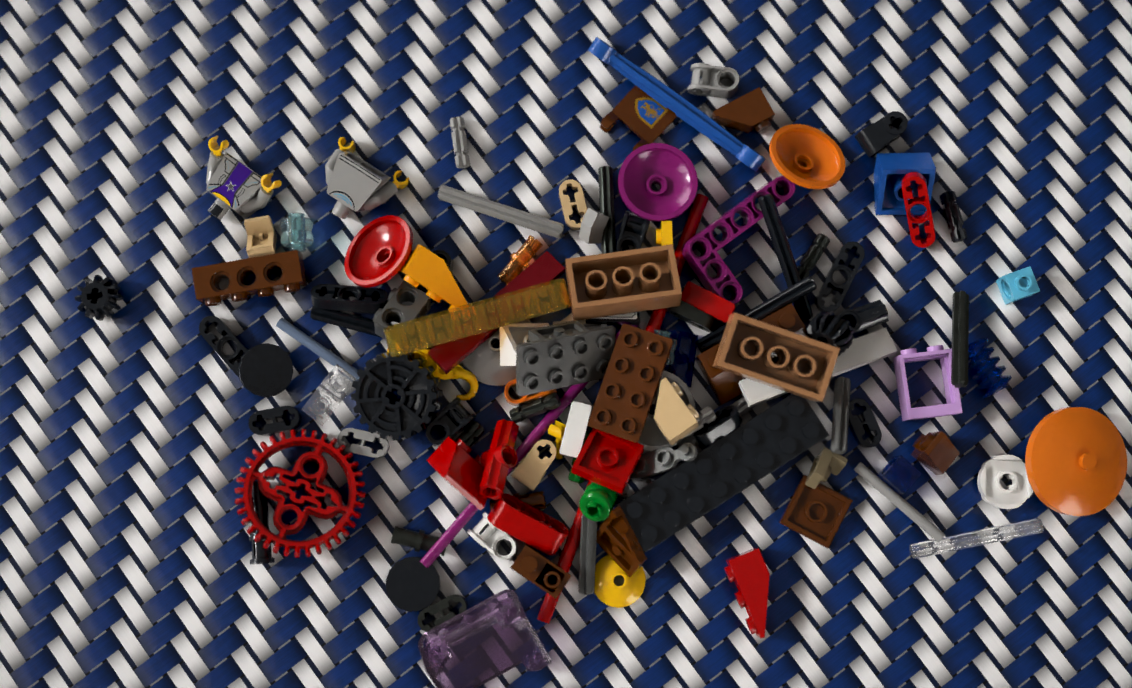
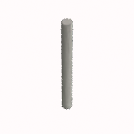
M862 462L854 468L855 472L937 542H940L945 536L940 529Z

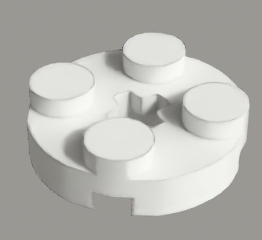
M998 455L983 462L977 477V485L981 497L986 503L1000 509H1014L1021 506L1032 495L1033 490L1028 481L1025 463L1019 457L1014 455ZM1003 474H1007V479L1012 480V485H1008L1007 490L1003 489V485L999 483V480L1003 478Z

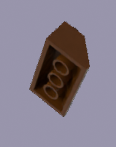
M792 303L760 320L761 322L805 337L808 335L805 325ZM719 343L697 355L695 360L719 403L723 405L742 394L738 383L746 378L712 367L720 345ZM771 353V361L773 363L778 361V356L775 353Z

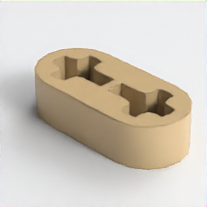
M570 179L560 185L559 198L566 225L572 230H580L584 217L581 218L579 224H576L574 220L569 218L573 217L572 208L574 207L577 208L579 215L585 216L587 206L580 183ZM569 186L573 190L578 191L574 193L575 202L572 203L570 202L569 195L563 194L567 192V187Z

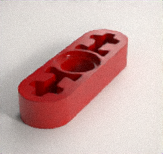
M910 172L903 177L901 182L909 231L913 244L917 247L925 248L932 245L936 237L927 183L921 173ZM916 180V183L920 184L917 187V197H913L912 188L908 187L911 184L910 181ZM916 204H922L926 207V212L921 216H915L911 213V208ZM924 223V229L927 233L925 239H921L919 235V224Z

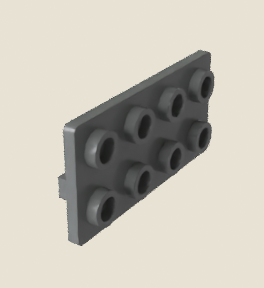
M570 321L529 329L528 340L531 342L521 343L516 346V394L521 397L603 379L615 347L616 328L606 326L589 330L578 321Z

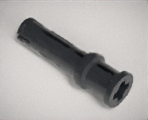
M254 481L252 487L253 507L261 523L269 530L268 499L259 490L258 481ZM255 531L248 537L252 543L250 565L274 563L275 558L272 557L271 545L268 549L263 548V544L266 541L264 537L260 542L256 543L254 538L258 531Z

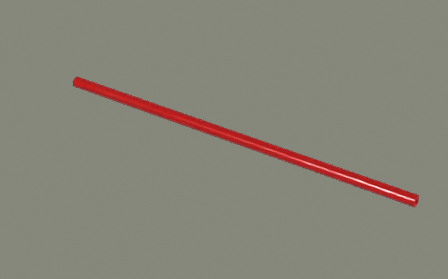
M696 194L675 250L679 277L686 261L682 254L683 245L695 236L709 200L707 196L702 194ZM667 308L652 311L646 331L655 334L659 333ZM580 507L577 510L557 563L567 573H569L580 543L582 516ZM546 593L537 616L538 620L550 623L560 594L555 599Z

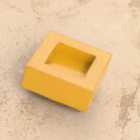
M661 221L660 229H655L656 245L673 244L672 221Z

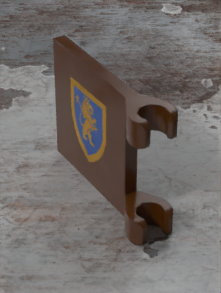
M635 85L617 106L601 120L600 129L608 133L617 121L620 120L641 138L633 147L632 151L643 145L654 143L677 116L676 113L669 108L663 107Z

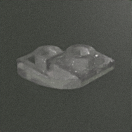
M336 364L301 410L323 426L352 390L353 381L358 379Z

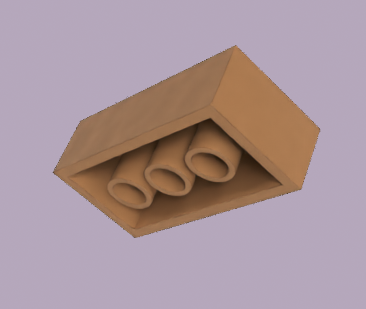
M673 244L565 259L573 321L680 306L682 290Z
M734 312L729 315L712 367L815 402H823L840 348ZM771 353H775L778 356L776 363L771 361Z

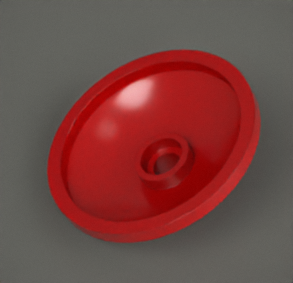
M387 215L379 217L364 226L354 237L346 252L344 267L347 277L360 287L370 288L386 283L396 276L404 267L411 254L413 232L409 224L398 216Z

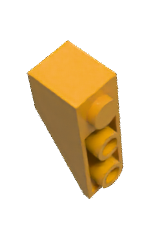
M417 244L400 271L405 274L403 280L415 288L420 284L428 290L427 296L438 303L444 300L450 304L448 310L460 318L464 314L472 317L473 313L445 261L424 246Z

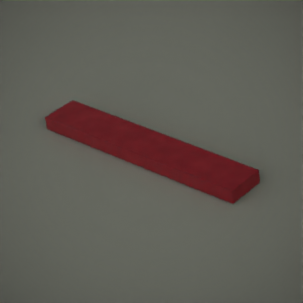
M546 251L474 312L472 317L467 318L428 352V356L446 374L449 373L499 330L501 324L507 323L564 274L565 267Z

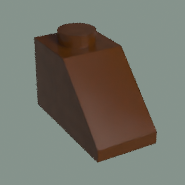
M758 87L714 110L711 118L718 124L745 133L756 130L758 133L771 125L770 122L775 113L762 90Z

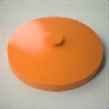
M1066 407L1049 413L1034 428L1026 447L1025 468L1032 490L1048 508L1065 515L1088 516L1106 508L1119 494L1127 472V453L1121 434L1106 416L1086 407Z

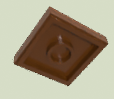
M803 475L779 523L829 549L853 500L821 483L813 489L805 485L808 476Z

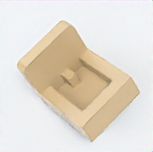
M266 215L245 219L244 226L248 235L246 247L248 257L253 258L276 254L277 236L271 217Z

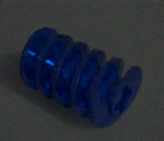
M988 338L978 339L970 343L968 348V361L971 362L968 365V371L976 370L972 380H982L977 387L978 390L987 388L988 391L984 394V399L1007 387V383L1012 379L1011 375H1001L1006 370L1005 365L995 366L1000 361V357H990L995 350L994 347L984 348L989 341Z

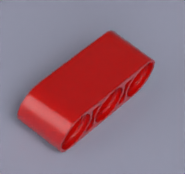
M506 493L502 494V498L498 499L487 516L489 522L496 528L548 555H555L569 534V529L562 522Z

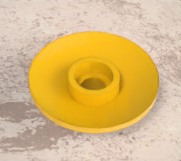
M609 555L598 561L595 565L594 593L600 601L608 606L621 608L633 604L640 598L646 583L645 572L642 566L634 575L629 577ZM617 575H621L624 578V583L620 586L614 584V578Z

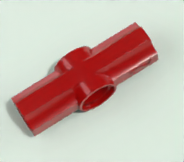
M505 419L497 421L490 449L484 451L481 455V464L484 472L479 493L484 498H491L493 500L502 498L508 470L517 464L518 458L514 447L519 426L514 421H507Z

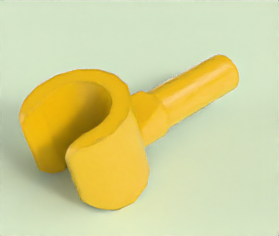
M556 420L554 425L551 424L549 426L548 434L556 437V458L562 459L563 455L559 451L566 425Z

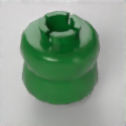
M594 482L589 484L579 501L582 514L592 521H604L607 519L617 503L616 491Z

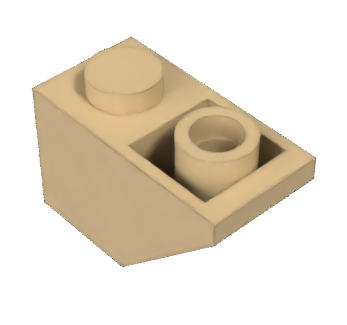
M665 377L661 380L654 420L672 446L699 427L696 420L699 418V415L691 404L686 406L680 397L684 394L674 381L670 384Z

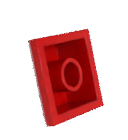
M448 436L427 461L449 484L481 511L487 498H484L479 493L484 472L481 457L477 456L474 459L469 455L472 449L461 439L455 442Z

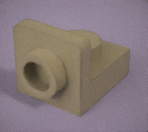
M824 447L814 459L805 485L815 489L821 481L826 482L831 473L838 475L846 466L848 459L840 454L832 453L831 450Z

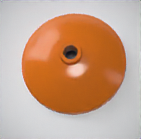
M790 124L778 129L770 141L769 153L773 164L787 180L798 186L809 189H826L835 185L844 174L845 158L840 147L831 137L819 129L803 124Z

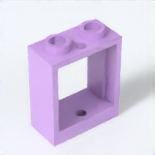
M943 345L927 347V352L917 353L916 348L900 351L901 355L893 358L902 421L963 413L959 388H955L951 384L952 349H944ZM940 359L947 404L911 408L905 363Z

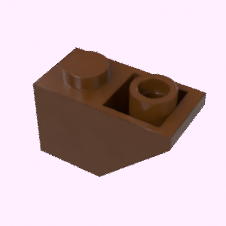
M937 431L929 432L926 436L922 434L913 444V447L916 449L911 455L935 475H942L960 453L944 432Z
M527 544L511 566V569L555 599H557L571 578L569 573Z

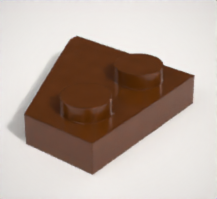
M617 506L611 511L609 517L597 531L596 542L631 577L639 570L647 557L622 508Z

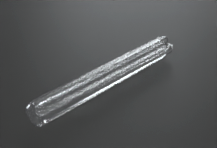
M1035 518L943 537L940 542L933 539L910 544L909 551L911 557L917 559L1042 533L1044 528L1041 519Z

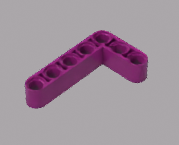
M779 176L767 182L686 241L682 248L683 257L706 290L724 298L723 289L728 287L732 292V297L728 301L736 304L741 300L743 295L742 287L717 251L763 218L762 211L758 210L755 206L756 198L772 194L776 207H778L794 194V183L787 180L784 176ZM777 183L782 185L784 189L783 195L777 193ZM735 213L740 214L743 218L741 226L737 225L734 221ZM715 228L722 232L721 241L716 240L713 236ZM694 243L698 244L702 249L699 257L692 251ZM709 265L714 266L717 270V275L714 279L708 275L707 269Z

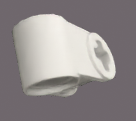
M484 511L482 514L483 518L473 529H469L467 533L498 559H512L518 552L516 540L511 535L493 526L487 518L488 513ZM502 540H508L512 544V551L506 556L501 555L498 551V545Z

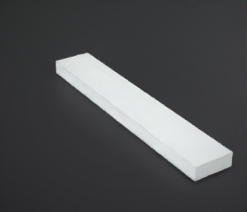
M883 328L853 339L851 346L837 357L831 377L896 354L897 349L887 329ZM747 378L740 380L738 383L749 408L788 394V392Z

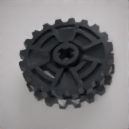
M395 350L394 352L376 355V358L365 362L366 367L364 369L358 370L357 375L360 378L352 383V386L356 388V393L351 394V400L356 401L357 405L353 407L354 413H360L361 418L359 422L362 425L367 423L369 425V432L373 434L378 431L380 432V438L386 439L388 436H392L393 440H400L403 437L407 439L425 430L428 424L437 417L434 412L441 409L442 403L438 402V397L443 396V390L438 389L437 385L441 382L440 378L433 376L432 373L435 369L432 365L429 367L425 365V358L422 356L414 358V353L410 351L402 353L401 350ZM398 390L397 394L401 396V399L396 400L397 395L393 394V391Z

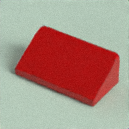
M688 281L682 292V301L727 323L729 315L735 312L736 306L734 303L693 282Z

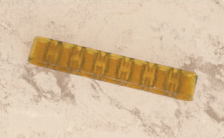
M555 279L394 324L384 328L383 331L390 356L395 357L570 307L571 303L565 279Z

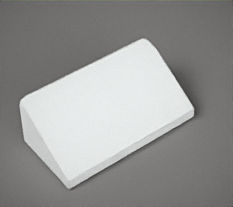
M576 401L571 403L559 451L561 455L577 458L592 409L591 405Z

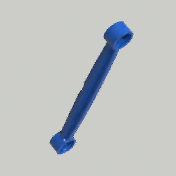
M596 37L588 48V51L613 67L663 107L669 108L676 113L678 118L733 154L755 172L759 170L766 158L742 143L707 114L653 75L619 54L618 51L600 38Z

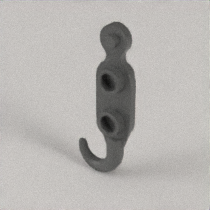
M685 442L677 450L670 447H662L641 455L630 478L647 479L671 471L681 460L691 462L697 457V447L690 442ZM616 492L617 499L622 500L628 497L627 494Z

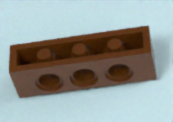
M298 250L192 268L196 300L203 304L205 303V306L222 304L221 300L232 299L233 302L245 301L249 295L258 294V297H268L274 295V291L284 290L286 293L301 290V286H307L303 255ZM276 269H282V277L277 281H272V272ZM254 273L256 275L255 282L249 286L245 285L247 275ZM224 278H229V286L224 290H219V282Z

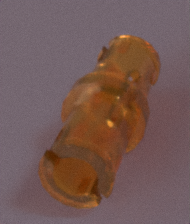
M529 235L516 253L513 252L511 254V260L497 277L503 283L505 282L506 285L509 284L523 269L530 266L529 261L543 245L537 239L534 240L533 236Z

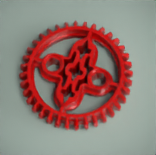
M293 429L290 431L291 438L287 439L285 433L280 432L281 441L276 442L274 436H270L269 439L272 445L269 447L262 441L260 443L261 448L264 450L262 453L257 449L252 450V454L256 457L255 460L246 457L245 462L250 465V468H240V472L246 475V478L237 477L236 482L244 485V487L235 488V494L243 495L242 498L235 499V504L244 505L243 508L237 510L239 516L245 514L248 516L241 521L242 525L252 523L247 533L251 535L258 531L254 541L258 543L263 537L266 539L263 548L268 549L271 543L275 544L273 548V553L275 554L279 552L280 547H284L285 557L289 556L290 549H295V558L300 557V550L305 549L306 557H311V548H316L317 555L322 554L320 546L325 544L326 549L330 551L332 549L330 540L333 539L339 545L341 543V539L338 536L339 533L345 537L349 536L350 533L345 529L346 525L353 529L356 527L355 522L350 519L351 517L356 519L361 517V514L354 511V509L364 508V503L357 501V498H365L366 493L357 491V489L365 487V482L356 481L357 478L363 476V472H353V469L357 468L359 463L354 461L349 464L348 461L353 457L352 452L343 456L342 453L346 448L344 444L340 445L338 449L334 448L337 444L336 438H333L328 444L326 443L328 437L326 433H323L321 440L316 439V430L312 431L310 438L306 437V429L301 430V437H296V431ZM295 446L315 448L313 452L302 454L297 459L292 471L274 466L267 468L262 473L259 472V469L267 459L283 449ZM323 452L333 457L346 475L349 487V498L346 506L343 505L342 496L337 490L323 484L328 470L327 461L322 456ZM316 462L319 465V470L315 474L306 473L303 469L306 463ZM298 475H300L301 478H302V479H297L296 483L293 482V481H290V480H295V479L298 477ZM276 477H279L282 485H276L274 489H271V485L268 482L269 479L274 480ZM255 480H258L259 490L264 496L278 502L273 515L274 526L279 531L278 535L269 531L255 513L252 502V487ZM309 482H316V489L318 491L313 490ZM301 487H304L305 493L308 494L307 497L301 496L300 499H297L296 493L292 490H300ZM283 495L288 496L292 504H286ZM326 497H330L331 504L334 506H327L326 510L322 509V503L318 500H325ZM305 503L311 505V506L305 507L303 511H301L300 508H299V507H303V506L305 505ZM286 512H294L298 519L293 525H285L282 522V516ZM339 513L343 515L330 531L317 538L303 541L286 539L287 535L296 534L303 529L309 515L325 520L332 519Z

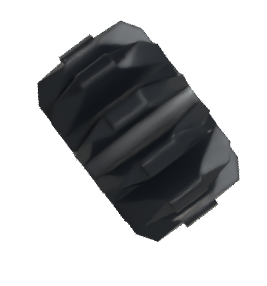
M95 275L93 281L85 278V287L77 286V289L82 293L74 298L76 301L81 302L77 308L79 311L85 312V317L92 319L95 316L96 320L102 321L105 315L109 318L113 317V308L116 310L121 309V306L116 304V301L122 300L123 295L117 293L120 290V286L113 284V279L109 277L103 279L102 276ZM102 294V295H103L102 298H99L98 301L96 302V301H95L96 298L100 297V295Z
M831 310L828 313L821 311L817 314L806 329L808 338L840 348L838 356L851 346L855 338L853 335L854 329L848 326L849 321L842 319L841 314L835 315Z

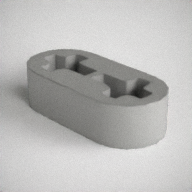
M346 428L338 435V445L344 444L346 446L344 451L372 458H381L389 451L388 439L380 438V434L377 433L372 434L364 430ZM350 433H354V438L362 440L361 445L352 444L348 448V443L344 442V437H349ZM379 438L380 444H383L384 448L383 450H378L377 454H374L373 448L365 446L366 441L376 442V439Z

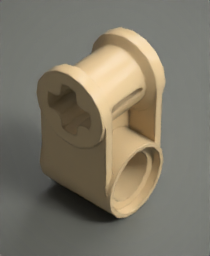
M543 439L538 441L527 456H524L511 476L531 491H534L556 457L557 450L555 444L550 440ZM546 444L550 445L549 451L552 453V456L550 458L545 456L541 459L538 447H544Z

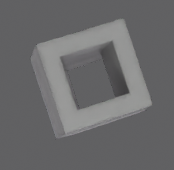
M588 208L581 222L579 239L588 244L601 243L603 231L609 217L599 211Z

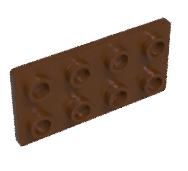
M628 324L622 325L588 421L589 427L634 443L639 442L674 342L672 339Z

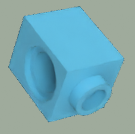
M1031 266L1006 274L996 280L1005 305L1040 292Z

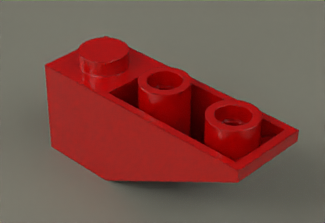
M753 548L727 559L726 563L728 566L724 567L729 582H735L738 592L735 593V597L740 608H746L749 618H746L745 621L751 634L756 633L757 637L764 638L770 574L759 548Z

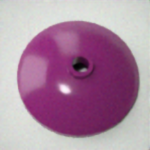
M663 143L646 144L632 151L624 160L618 175V189L624 204L635 215L649 221H668L683 214L692 204L698 187L697 173L689 157L678 148ZM658 184L660 186V190L654 191L651 188V185Z

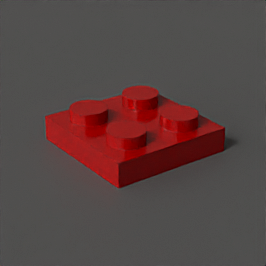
M593 428L572 466L571 473L622 494L644 451V445Z

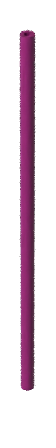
M619 330V332L616 334L615 344H616L617 338H618V336H619L620 330ZM589 382L572 385L560 398L561 405L550 410L515 450L518 458L516 466ZM514 466L513 468H510V469L508 470L507 476L512 472V470H513L516 466ZM470 502L420 562L429 568L479 509Z

